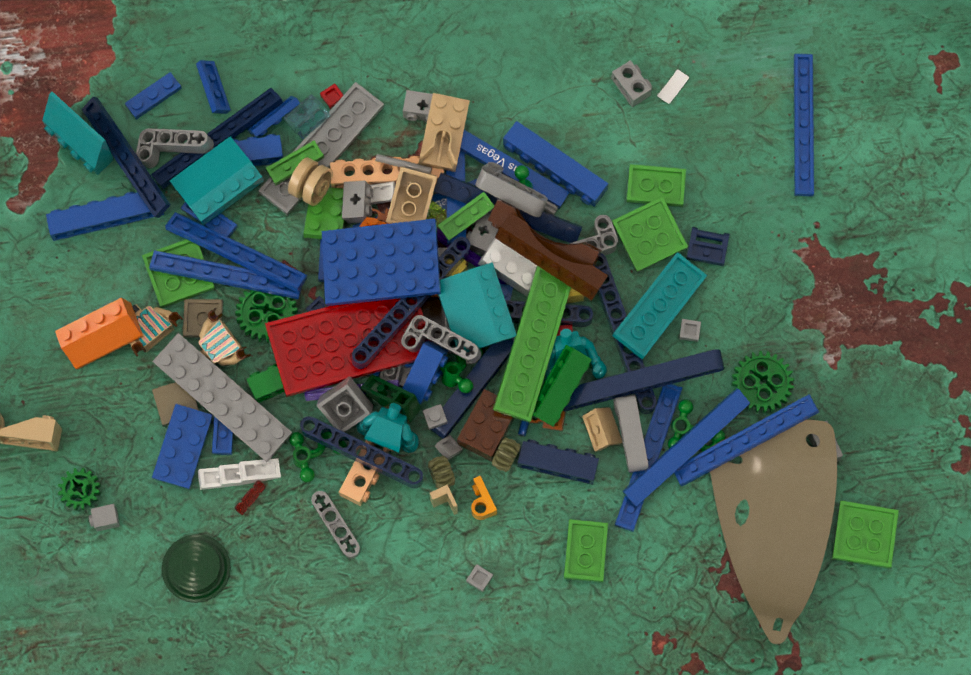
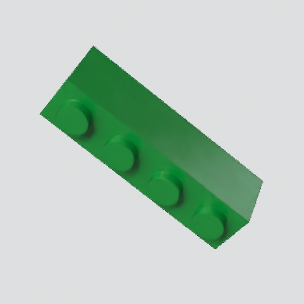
M565 345L540 389L533 416L554 427L555 423L559 421L564 407L570 402L572 393L579 386L584 372L588 370L592 359L578 350Z
M277 364L269 366L264 372L252 373L249 376L250 378H247L251 392L258 403L284 393Z

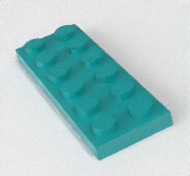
M677 252L612 336L643 359L707 275Z

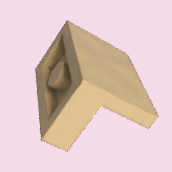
M595 408L582 416L595 452L601 451L610 445H620L623 443L611 408Z
M448 485L430 492V501L433 508L448 502L453 514H458L457 504Z

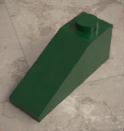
M373 374L360 387L364 393L387 409H389L391 403L400 405V414L405 415L409 423L422 409L415 394Z

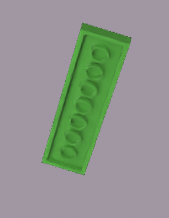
M536 266L493 407L494 411L526 422H531L571 289L570 286L539 266Z

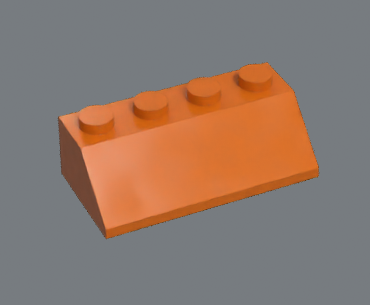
M119 298L55 331L61 349L75 369H79L143 337L131 302L123 298Z

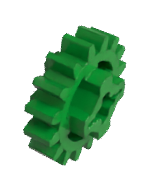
M74 468V473L72 474L67 471L68 477H61L63 484H58V487L62 489L58 492L59 496H63L61 501L63 503L67 502L66 506L68 508L73 505L75 511L78 510V507H81L84 511L85 505L93 507L91 502H97L98 499L95 496L101 494L97 489L101 487V484L96 482L98 480L97 476L92 477V471L89 470L86 473L84 468L80 472ZM78 477H83V478H85V479L79 480V479H76V478H78ZM76 483L81 487L84 495L78 492ZM77 498V499H82L83 501H74V500Z

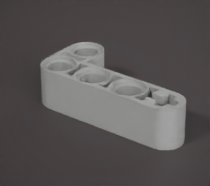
M148 128L140 133L136 155L143 165L150 169L158 164L160 152L206 154L213 149L214 142L204 131Z
M488 162L482 167L475 183L479 189L532 216H541L548 201L545 195L502 174L504 169L497 163Z
M599 215L594 223L596 236L569 243L587 242L601 249L602 254L608 255L616 250L618 238L610 217ZM605 223L608 227L602 229L598 224ZM611 240L614 244L607 246L604 241Z
M417 315L412 319L401 340L402 345L410 352L419 351L422 344L428 339L468 362H476L481 357V350L474 343L422 315ZM421 321H425V327L421 330H418V323ZM437 330H442V336L435 339L434 333ZM415 338V339H416L415 345L412 346V347H409V346H408V341H409V339ZM454 339H458V346L455 348H451V341ZM464 347L471 351L473 350L475 354L469 355L465 350H463Z
M635 395L615 398L614 408L619 420L628 472L648 469V460Z

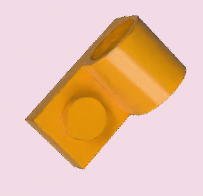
M481 476L474 478V485L471 487L474 494L480 497L473 501L471 513L475 519L484 520L496 515L497 509ZM478 505H483L486 510L483 513H478L475 511V508Z

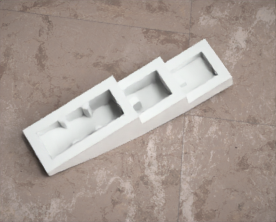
M278 458L270 459L268 462L265 460L242 461L239 464L220 465L218 468L198 470L200 490L238 486L281 478Z

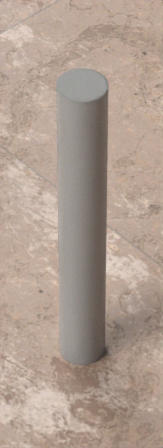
M377 154L375 159L377 162L397 167L403 166L431 174L432 171L431 167Z

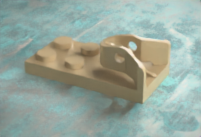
M433 93L419 165L456 171L470 100Z

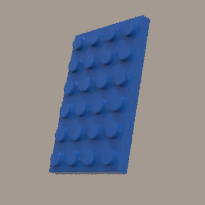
M436 219L322 231L326 306L441 294Z

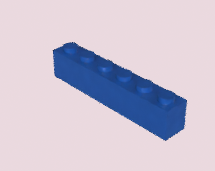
M518 121L514 123L504 136L503 145L506 150L518 154L525 163L530 162L538 172L549 175L554 183H560L565 186V189L570 194H576L581 197L580 199L585 204H591L595 207L608 190V183Z
M128 192L121 197L111 196L100 202L90 201L87 205L83 206L73 205L69 209H57L46 214L50 236L53 241L154 217L140 195L135 192Z

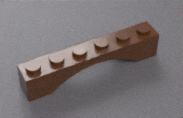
M501 199L497 200L488 218V221L492 222L491 225L497 229H500L510 213L526 222L518 208ZM529 226L533 235L546 249L567 261L595 266L602 252L601 249L587 242L577 244L554 242L541 236Z
M512 213L501 225L495 236L501 243L591 301L608 277L607 274L593 265L573 263L553 254L536 239L528 224Z

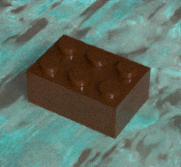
M484 389L459 434L457 443L459 446L492 462L515 418L494 411L493 407L497 395Z

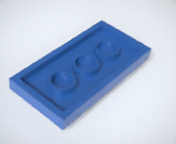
M175 404L152 475L153 479L190 489L213 418L212 414Z

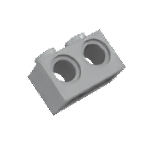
M631 60L612 71V81L631 107L651 96V83L648 79L642 77L640 68L636 64L634 65ZM628 73L631 74L632 77L626 78L623 75ZM641 88L643 91L638 93L634 89Z

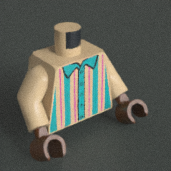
M137 304L132 306L143 333V337L129 343L136 357H138L139 351L148 352L174 330L173 325L175 327L178 326L176 321L179 319L183 320L178 312H171L159 307L152 308L151 306L141 310Z
M214 308L208 313V318L204 322L199 334L200 340L198 343L202 348L200 352L214 364L221 366L235 365L241 360L250 357L251 354L245 355L244 349L247 347H242L223 320H218L223 314L221 313L217 316L215 314L217 308Z

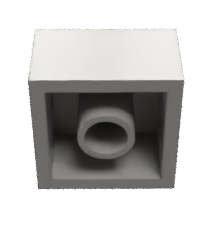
M349 376L321 395L318 399L317 407L334 428L345 432L371 414L373 404Z

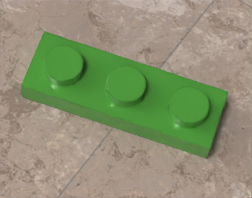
M314 140L266 167V171L276 186L290 178L304 158L308 157L318 162L324 158V155Z
M483 192L441 222L438 227L448 241H450L493 210L494 205L485 192Z

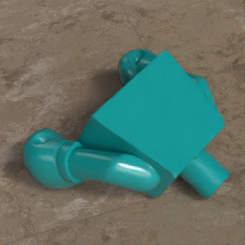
M563 329L560 335L556 336L544 382L565 345L578 350L592 359L591 370L595 378L601 379L605 376L607 366L598 356L592 341L584 336L580 337L578 331L571 332L570 329Z
M391 403L389 409L381 407L379 412H372L356 424L357 432L365 436V440L398 453L401 447L405 452L413 453L419 446L417 434L411 431L410 425L407 424V417L400 414L401 406L396 403Z

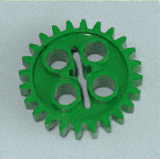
M250 290V293L243 292L245 298L239 297L240 303L236 304V309L238 310L235 311L238 317L236 319L237 323L240 324V330L245 329L246 336L251 333L252 340L256 336H258L259 342L266 338L267 343H269V337L265 323L291 317L298 313V309L294 308L297 304L296 301H292L293 298ZM259 299L264 301L262 304L255 303ZM276 303L282 304L279 308L274 307ZM252 317L260 318L258 321L250 320Z
M759 351L758 356H756L752 352L751 359L745 356V362L740 360L738 362L740 367L734 368L737 374H732L731 378L736 381H733L731 386L737 387L750 402L748 410L756 407V413H758L760 408L766 413L767 409L770 408L774 412L775 405L780 409L782 407L781 402L786 404L788 401L786 397H791L792 393L788 390L794 389V386L790 384L794 382V378L789 376L792 375L793 371H787L789 364L783 365V358L779 361L776 360L777 354L770 357V352L768 351L766 356H763L762 351ZM757 366H764L766 372H759ZM778 378L781 384L775 385L771 379ZM750 379L754 382V385L747 386L744 381ZM766 380V383H763L762 385L759 383L760 381ZM766 392L769 398L763 399L759 393Z

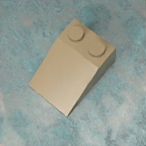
M401 166L386 222L399 223L426 220L438 176Z
M43 415L42 418L35 417L1 428L0 443L58 451L62 428L54 420V417Z

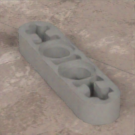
M315 492L312 496V504L339 548L347 558L353 559L357 557L360 553L359 543L326 492ZM318 496L321 498L325 497L324 504L328 508L323 510L320 503H315ZM330 511L336 514V519L332 522L325 519L326 513ZM338 528H344L347 531L343 538L335 535ZM349 537L352 538L348 540L350 545L352 547L356 546V548L354 549L355 553L353 554L351 552H346L348 550V547L345 541Z

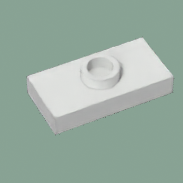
M395 181L370 185L373 188L371 205L392 201L396 186Z

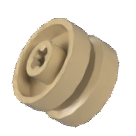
M308 157L304 158L291 176L288 193L298 199L303 198L304 202L315 206L326 195L332 181L333 171L324 165L319 166L318 162Z

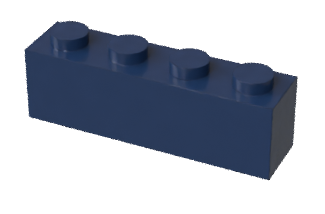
M530 439L523 441L517 467L593 485L599 458H595L594 454L584 453L582 455L573 449L566 448L561 450L557 449L556 445L546 444L544 446L540 445L538 441Z

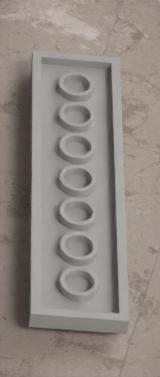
M355 82L294 151L315 140L324 155V158L318 161V165L330 168V162L338 160L384 108V103ZM291 177L276 186L272 179L269 178L258 192L288 216L303 198L298 199L288 193Z
M179 333L152 361L266 462L273 457L293 434Z

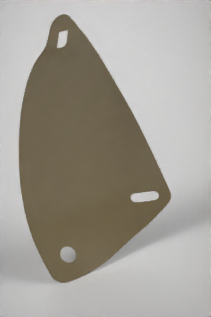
M804 420L740 455L742 458L741 464L727 462L710 471L719 521L733 568L750 607L767 638L773 644H781L786 640L793 623L806 606L815 586L829 539L836 498L837 452L834 429L825 421ZM807 435H817L820 440L817 447L809 446L806 442ZM745 499L750 507L749 516L746 523L740 526L736 523L735 511L740 501ZM777 618L783 619L781 631L773 630L774 622Z

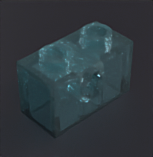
M311 94L283 119L291 130L303 140L331 115L324 105Z

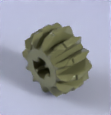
M504 438L494 455L492 465L500 471H509L520 450V444L513 439Z
M445 456L435 457L428 462L429 472L437 489L448 485L450 488V486L455 484L454 473Z

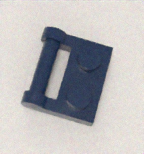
M692 227L686 259L724 266L730 234H718ZM696 237L720 241L722 245L697 241Z

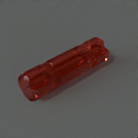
M257 480L253 488H250L241 499L242 502L235 506V510L243 515L247 511V507H250L257 499L259 493L263 492L266 487L265 484Z

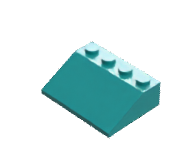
M51 92L42 120L45 125L44 130L51 137L55 135L58 138L57 142L64 149L68 147L71 150L70 154L77 161L81 159L84 162L83 166L90 173L94 171L99 175L114 160L106 140L55 93Z
M230 136L172 178L170 182L204 226L264 182V179Z
M493 262L440 280L441 294L438 295L450 331L471 341L480 349L516 336ZM454 339L453 341L455 347H457L459 344V340ZM464 347L463 350H465L467 353L471 352V350Z

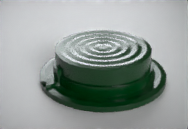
M201 534L188 535L174 542L167 550L162 562V577L168 590L177 598L192 603L204 602L218 595L226 586L231 570L230 559L225 548L214 538Z

